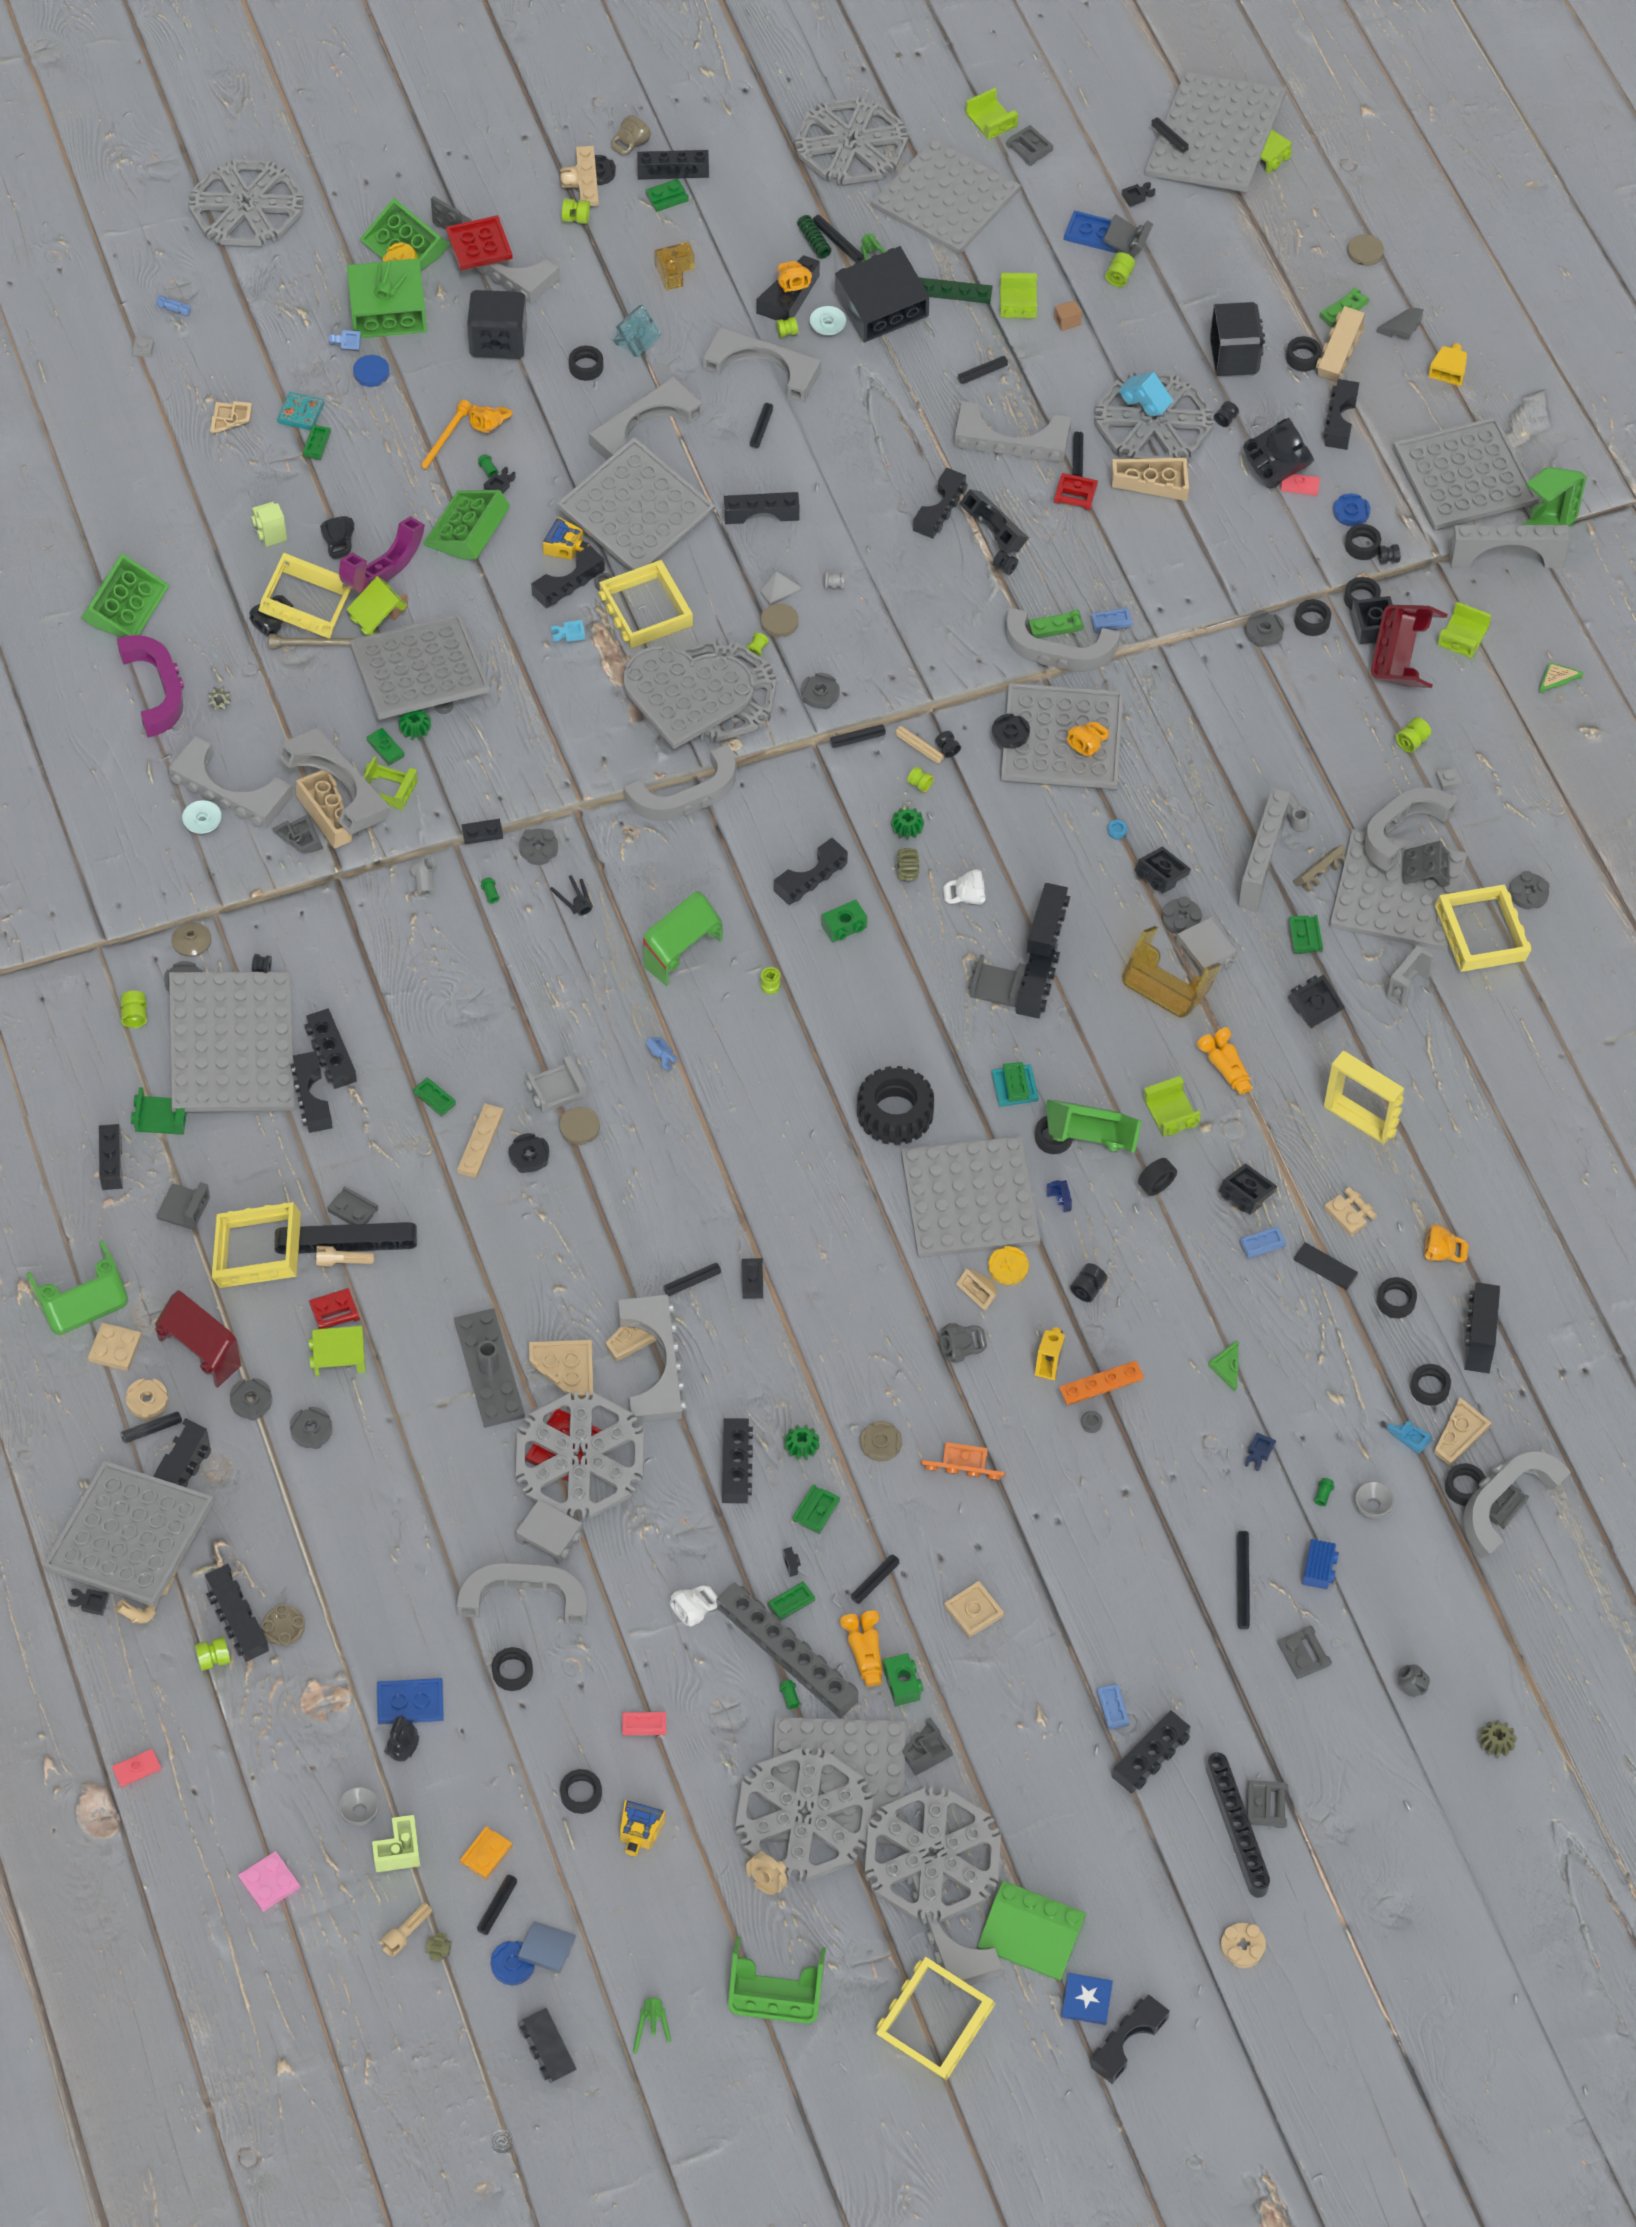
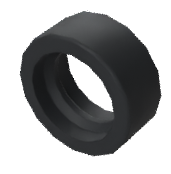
M1296 337L1288 344L1286 353L1287 363L1297 371H1311L1316 368L1317 361L1321 358V346L1311 337ZM1298 349H1306L1311 351L1314 356L1303 359L1297 357L1293 352Z
M585 345L575 348L570 353L569 370L575 378L589 381L599 377L603 372V355L599 349ZM584 358L593 359L597 362L589 368H582L575 364L578 360Z
M1357 524L1351 527L1346 535V552L1358 560L1374 558L1378 554V547L1381 545L1382 538L1380 532L1375 527L1367 524ZM1367 537L1374 542V545L1366 548L1359 547L1352 542V539Z
M1356 577L1348 582L1344 601L1350 610H1352L1353 601L1358 600L1351 595L1355 590H1367L1373 595V598L1380 597L1381 589L1375 580L1368 577Z
M1305 600L1296 609L1295 626L1305 635H1321L1330 626L1331 610L1326 603L1320 600ZM1307 612H1315L1320 614L1324 621L1315 624L1309 623L1302 618V615Z
M1047 1116L1042 1117L1038 1121L1035 1128V1142L1042 1151L1049 1154H1060L1071 1147L1073 1138H1066L1064 1142H1052L1045 1139L1042 1132L1048 1128Z
M1167 1158L1157 1159L1140 1174L1138 1184L1149 1196L1157 1195L1174 1181L1177 1176V1169Z
M1399 1277L1388 1278L1382 1282L1377 1294L1378 1308L1390 1318L1398 1319L1408 1316L1414 1310L1417 1301L1415 1286L1410 1281ZM1393 1289L1401 1290L1409 1296V1302L1403 1306H1394L1386 1301L1385 1293Z
M1425 1364L1418 1367L1413 1373L1410 1390L1418 1402L1429 1406L1438 1405L1444 1402L1449 1395L1451 1378L1449 1373L1441 1366ZM1432 1376L1442 1382L1443 1389L1438 1393H1427L1419 1387L1418 1383L1420 1378Z
M1469 1463L1454 1466L1448 1472L1445 1482V1492L1449 1499L1462 1506L1467 1505L1474 1493L1465 1494L1459 1492L1453 1485L1454 1479L1458 1476L1466 1475L1472 1477L1479 1484L1486 1477L1481 1469Z
M504 1648L493 1658L491 1665L493 1680L502 1689L508 1691L521 1690L532 1680L533 1665L531 1657L521 1648ZM510 1659L520 1660L525 1665V1672L519 1678L507 1679L500 1674V1665Z
M578 1769L565 1775L560 1786V1796L563 1805L569 1811L578 1814L588 1813L597 1808L602 1797V1786L600 1779L595 1773L589 1770ZM586 1781L593 1786L594 1795L588 1801L576 1802L568 1795L570 1785L574 1782Z

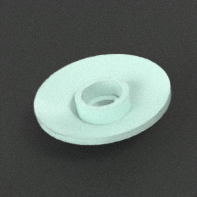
M823 306L813 311L810 316V325L817 333L834 335L844 329L846 316L836 307Z
M204 800L188 805L182 815L184 826L189 831L198 834L213 831L219 826L222 818L219 807L210 801Z

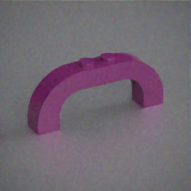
M411 516L398 524L397 535L392 546L385 554L367 564V560L353 552L342 558L339 566L341 582L358 593H362L377 576L384 581H388L407 566L416 553L423 536L425 524Z
M142 635L117 638L118 650L123 665L136 661H145L156 667L166 697L159 706L141 711V718L147 738L166 732L177 723L184 706L181 690L184 688L182 678L177 677V674H179L177 663L172 662L167 648L153 638Z

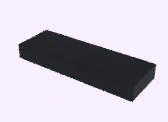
M1306 1242L1294 1257V1261L1345 1290H1348L1358 1276L1357 1271Z

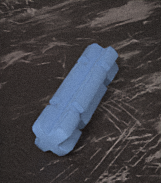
M158 296L156 304L159 307L164 308L165 306V309L177 313L181 312V314L186 316L191 312V306L183 303L182 305V302L170 298L166 299L164 296Z

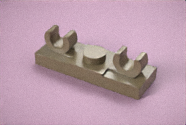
M1343 845L1331 849L1295 878L1293 882L1296 886L1303 884L1307 892L1312 891L1313 888L1310 886V882L1314 886L1320 884L1319 880L1314 876L1316 874H1319V876L1329 870L1327 867L1329 865L1334 870L1339 869L1340 866L1337 864V860L1344 864L1346 858L1341 854L1346 849Z

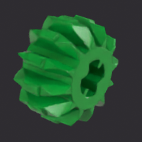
M425 710L404 713L398 720L400 732L403 733L405 738L410 736L412 740L415 737L421 739V735L427 736L428 731L431 729V719L429 715H426Z
M908 806L906 810L899 808L898 812H894L891 820L894 834H898L899 838L906 836L907 840L910 836L916 838L917 834H921L923 831L924 820L922 813L917 812L916 808L910 810Z
M797 1424L796 1430L790 1428L788 1434L784 1437L785 1449L789 1451L790 1457L796 1455L797 1460L800 1457H804L807 1461L808 1455L814 1456L816 1450L820 1447L819 1435L815 1434L814 1428L808 1430L807 1425L800 1428Z

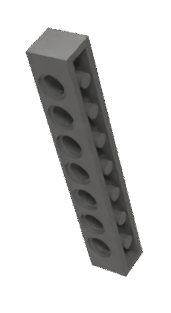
M734 1582L717 1598V1609L837 1717H843L858 1702L859 1693L856 1686L850 1682L847 1683L837 1669L830 1668L826 1660L821 1655H816L811 1651L812 1649L805 1641L801 1642L791 1628L784 1627L780 1619L775 1614H770L765 1610L762 1602L759 1600L755 1601L745 1587H740ZM743 1605V1606H746L747 1608L742 1610V1609H739L738 1607ZM756 1619L762 1620L761 1623H755L753 1621ZM776 1633L778 1634V1636L771 1637L769 1636V1634ZM785 1647H792L793 1650H791V1651H786L784 1648H785ZM805 1660L809 1663L806 1665H802L799 1662ZM821 1674L825 1677L818 1679L815 1677V1675ZM833 1688H837V1689H839L840 1691L837 1692V1693H834V1692H832V1691H830V1690L833 1689Z

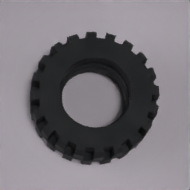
M888 1066L885 1067V1070L881 1071V1069L874 1071V1075L869 1074L865 1078V1082L861 1083L857 1096V1117H859L860 1126L864 1127V1132L867 1135L872 1134L874 1140L879 1141L880 1139L884 1144L888 1145L889 1142L894 1143V1145H900L901 1142L908 1144L912 1142L913 1138L917 1140L922 1137V1133L927 1132L929 1125L933 1121L934 1092L930 1088V1083L928 1080H924V1076L920 1073L915 1074L913 1069L908 1068L906 1070L903 1069V1066H897V1068ZM888 1097H902L910 1101L914 1107L903 1114H890L879 1108L877 1104Z

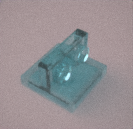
M639 305L616 326L618 330L617 336L612 340L615 345H627L632 355L638 357L661 336V333L644 305Z

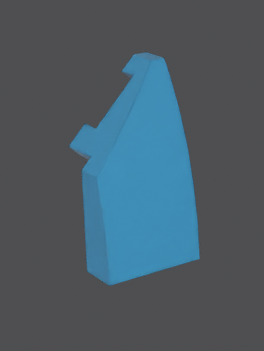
M1407 1421L1404 1425L1393 1426V1424H1388L1387 1430L1393 1436L1418 1454L1432 1441L1430 1434L1416 1426H1412L1411 1421Z

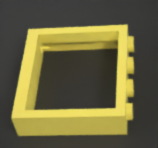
M283 553L262 597L259 611L330 639L352 588L343 586L339 574ZM283 572L342 595L330 622L271 599Z
M662 560L599 582V598L605 602L608 614L613 616L615 627L621 630L622 639L629 644L630 648L693 626V613ZM658 578L679 616L632 633L611 595Z
M1505 884L1439 895L1435 908L1460 972L1526 961L1531 952V945L1525 937L1524 927L1519 922L1518 912L1513 907L1511 894L1507 892ZM1497 899L1516 948L1471 955L1452 906Z
M1343 1050L1331 1066L1324 1108L1384 1145L1389 1138H1394L1398 1131L1396 1127L1400 1121L1398 1116L1402 1111L1401 1104L1405 1099L1403 1097L1404 1088ZM1346 1075L1389 1102L1385 1121L1342 1095Z
M284 1202L278 1205H265L259 1208H246L244 1210L217 1214L212 1280L219 1288L297 1277L301 1211L294 1202ZM288 1220L285 1260L227 1269L230 1228Z
M925 1957L923 1961L919 1960L913 1970L915 1974L912 1979H907L901 1988L903 1993L899 1999L895 1998L889 2007L890 2013L886 2019L883 2017L878 2023L876 2034L947 2081L996 2003ZM929 1968L982 2002L941 2067L887 2033Z

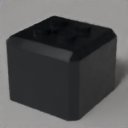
M474 290L470 293L467 327L469 353L473 357L520 359L524 356L527 333L525 294L522 292Z
M1239 302L1213 305L1210 343L1216 376L1256 374L1260 370L1261 357L1264 354L1265 333H1262L1263 321L1260 319L1256 303Z

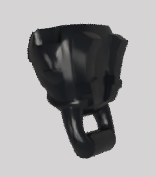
M348 516L332 518L320 525L322 537L328 543V553L333 559L345 557L351 551V537L355 529V523ZM347 546L345 549L333 552L335 547Z
M276 595L271 598L274 601L278 600L282 604L294 607L283 595ZM260 604L254 606L249 611V619L252 624L264 635L276 634L281 629L282 622L284 621L260 612Z
M404 1716L396 1717L390 1731V1738L384 1750L392 1759L403 1762L412 1757L419 1742L416 1727L412 1722L407 1721Z

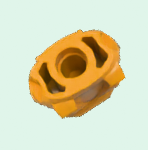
M793 260L778 265L777 271L779 276L777 280L784 292L809 287L812 272L799 262Z
M473 405L469 413V422L472 428L489 433L501 425L503 420L511 417L513 411L503 406L492 408Z
M1098 722L1077 725L1068 730L1067 742L1077 752L1090 758L1100 749L1101 742L1109 737V730Z
M1433 1224L1427 1231L1424 1247V1256L1427 1261H1445L1447 1259L1457 1263L1467 1261L1469 1244L1464 1239L1454 1236V1234H1451L1440 1225ZM1457 1243L1461 1244L1459 1257L1455 1255Z

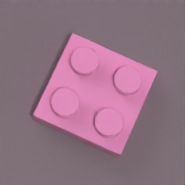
M276 1851L238 1875L239 1880L262 1912L300 1889V1884Z

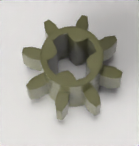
M214 686L213 693H208V697L212 698L208 704H213L215 710L218 707H222L225 710V703H231V700L227 698L230 695V691L225 692L224 686L221 689H217ZM218 695L222 696L220 701H217Z
M436 1932V1936L428 1938L425 1952L430 1954V1960L441 1962L443 1957H449L452 1941L447 1940V1934Z

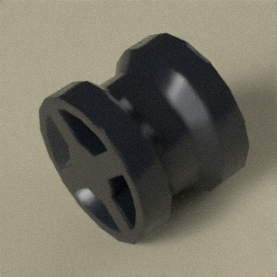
M255 953L252 961V972H270L272 956L267 955L263 957Z

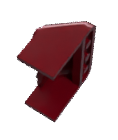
M1388 605L1384 609L1371 666V675L1378 680L1406 687L1432 688L1433 684L1419 678V672L1416 669L1409 668L1417 632H1424L1430 627L1432 617L1447 618L1448 614L1431 606Z
M177 1290L171 1295L155 1322L158 1340L162 1342L166 1337L170 1338L171 1336L176 1338L199 1357L200 1368L206 1374L210 1373L213 1375L214 1384L218 1388L241 1367L235 1336L183 1292Z

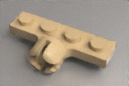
M594 146L576 147L577 166L562 167L560 169V172H562L560 175L561 186L563 188H579L580 200L590 201V206H599Z

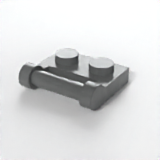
M1031 125L1014 134L1006 141V145L1017 151L1030 166L1035 164L1044 155L1053 151V145ZM1018 142H1022L1033 153L1029 154Z
M1307 1626L1299 1632L1278 1640L1277 1644L1296 1679L1327 1668L1332 1664L1330 1657L1325 1655L1319 1644L1313 1626ZM1306 1638L1319 1660L1315 1663L1302 1642Z
M1249 1780L1247 1815L1251 1825L1274 1826L1276 1828L1287 1827L1285 1797L1288 1792V1784ZM1271 1791L1277 1793L1276 1817L1270 1816Z

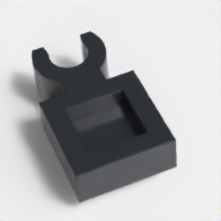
M1151 182L1144 183L1142 187L1136 184L1122 189V196L1129 206H1133L1146 201V196H1154L1156 189L1149 190Z
M504 467L500 476L495 473L483 484L484 490H500L503 494L510 487V482L515 480L516 473L512 472L510 475H507L508 467Z
M79 1589L71 1590L72 1595L78 1596L75 1600L68 1599V1604L71 1607L82 1605L81 1610L83 1612L103 1616L109 1599L108 1593L87 1589L86 1594H83Z

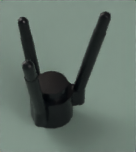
M569 876L577 894V897L573 900V905L556 889L550 888L571 909L573 914L578 913L580 916H583L592 910L593 904L589 899L583 879L579 881L584 896L581 894L573 876Z

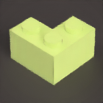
M273 501L252 508V524L254 527L257 526L258 538L260 541L263 540L266 547L287 541L285 519L278 503L274 504Z
M414 1815L392 1818L394 1838L372 1841L376 1872L420 1866Z

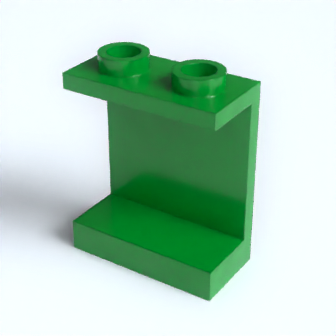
M139 1087L138 1095L134 1096V1107L136 1109L135 1112L131 1113V1124H134L135 1132L184 1135L187 1117L185 1108H178L176 1112H172V1098L145 1096L143 1087Z

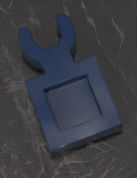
M1257 1432L1248 1449V1453L1251 1455L1246 1458L1245 1466L1248 1467L1250 1462H1256L1255 1470L1259 1471L1262 1459L1268 1460L1276 1445V1440Z

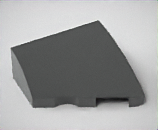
M1407 309L1379 326L1376 332L1391 338L1394 334L1410 339L1412 333L1416 331L1422 320L1424 309Z
M308 815L292 823H289L287 820L272 828L275 834L302 853H311L323 849Z
M931 1717L925 1721L926 1726L920 1733L917 1732L913 1736V1741L902 1750L915 1776L953 1756L952 1749L941 1736L939 1728Z

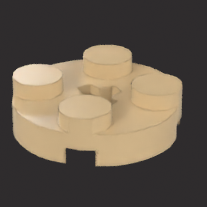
M139 1379L127 1389L126 1404L131 1414L144 1421H149L160 1415L168 1406L169 1401L166 1387L156 1379ZM143 1396H152L150 1401H143Z
M759 1851L747 1862L746 1872L749 1877L753 1876L756 1880L753 1884L762 1892L774 1895L776 1892L780 1893L786 1887V1866L781 1861H776L763 1851Z
M1234 1924L1226 1928L1221 1940L1223 1957L1234 1963L1233 1965L1238 1968L1255 1966L1262 1959L1266 1949L1265 1937L1255 1924ZM1240 1941H1245L1249 1945L1246 1950H1242V1947L1237 1946Z

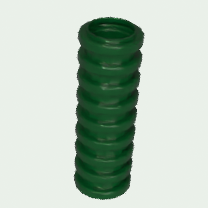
M804 215L800 217L797 225L817 254V257L823 259L829 256L832 249L811 216Z

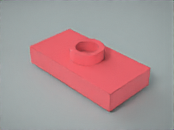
M1293 474L1282 481L1281 491L1317 496L1320 477Z
M622 1712V1736L666 1735V1712Z
M150 1749L113 1765L112 1770L120 1787H123L160 1771L161 1766L153 1749Z

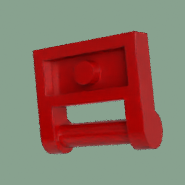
M1062 473L1054 503L1060 504L1061 502L1085 507V510H1091L1098 480ZM1062 493L1085 497L1087 500L1064 496Z
M349 1288L309 1300L318 1329H326L352 1320L353 1322L360 1320ZM350 1311V1313H347V1314H344V1315H340V1316H337V1317H334V1318L327 1319V1320H324V1321H323L324 1318H328V1317H331V1316H334V1315H337V1314H341V1313Z

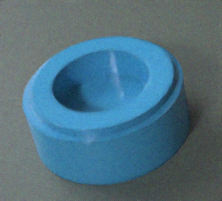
M1121 820L1111 821L1108 824V835L1117 840L1124 838L1127 834L1126 823Z

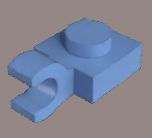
M342 330V335L329 334L328 342L330 344H341V349L360 351L361 332Z
M650 1037L645 1043L654 1056L662 1058L663 1068L672 1070L673 1067L669 1061L678 1062V1058L672 1054L673 1050L661 1037Z

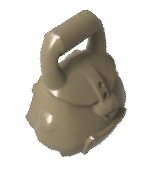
M627 116L622 121L618 134L612 139L611 148L621 155L630 153L634 147H639L649 141L651 136L650 128L636 116ZM621 140L628 145V148H623L616 141Z

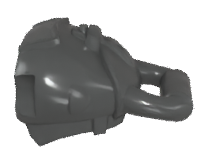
M949 1323L941 1328L939 1335L943 1356H945L947 1361L958 1363L963 1361L968 1355L983 1352L987 1347L985 1332L980 1326L971 1325L963 1327L957 1323ZM975 1330L979 1348L974 1347L972 1332Z

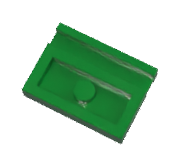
M679 179L646 189V196L656 212L689 201V196L685 193V189Z
M1309 915L1289 917L1288 922L1294 954L1312 953L1318 950L1322 952L1323 944L1318 915H1314V917H1309Z
M813 1484L795 1512L793 1522H799L802 1526L820 1534L839 1504L840 1497L825 1489H819Z

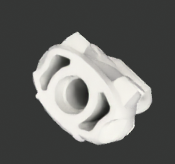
M975 869L967 872L962 877H958V879L947 882L943 886L944 901L949 904L965 902L966 904L982 905L986 900L982 871ZM951 886H955V891L957 895L953 899L951 894Z
M705 1585L692 1588V1590L680 1589L671 1595L670 1606L686 1626L692 1627L703 1621L707 1612L717 1608L718 1596L710 1586ZM703 1591L713 1604H708L700 1592Z

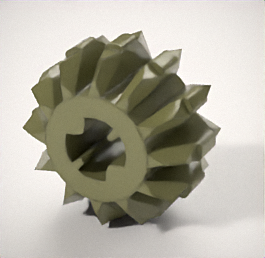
M911 848L899 849L896 855L898 878L904 881L917 879L919 874V855L917 850Z
M1497 1720L1494 1725L1489 1721L1486 1727H1482L1479 1742L1482 1743V1750L1488 1749V1756L1495 1753L1496 1757L1499 1758L1501 1753L1507 1756L1509 1751L1514 1750V1743L1517 1737L1513 1735L1514 1728H1507V1722L1501 1725L1500 1721Z

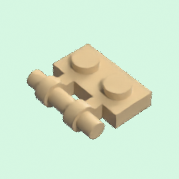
M1348 1187L1344 1193L1349 1198L1345 1200L1339 1194L1325 1204L1324 1210L1352 1237L1366 1227L1367 1221L1364 1219L1368 1216L1371 1220H1374L1378 1215L1373 1211L1374 1208L1369 1203L1366 1204L1358 1191ZM1356 1204L1361 1210L1357 1212L1352 1205Z

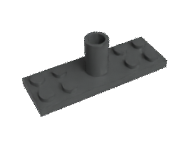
M492 1308L455 1317L454 1323L484 1428L525 1418L495 1309Z

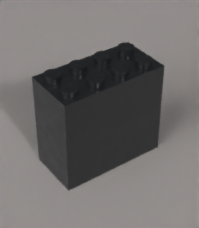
M901 246L891 248L882 254L874 255L863 262L859 261L853 266L842 268L835 273V294L863 343L929 316V294Z

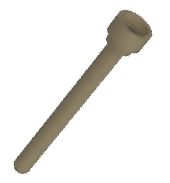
M269 634V649H277L281 645L350 646V640L355 638H281L277 634Z

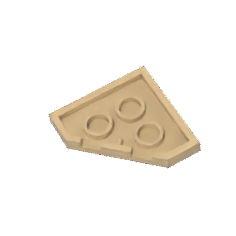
M592 1340L529 1342V1361L533 1368L565 1394L572 1392V1400H574L575 1391H578V1398L584 1399L586 1391H589L590 1399H592Z

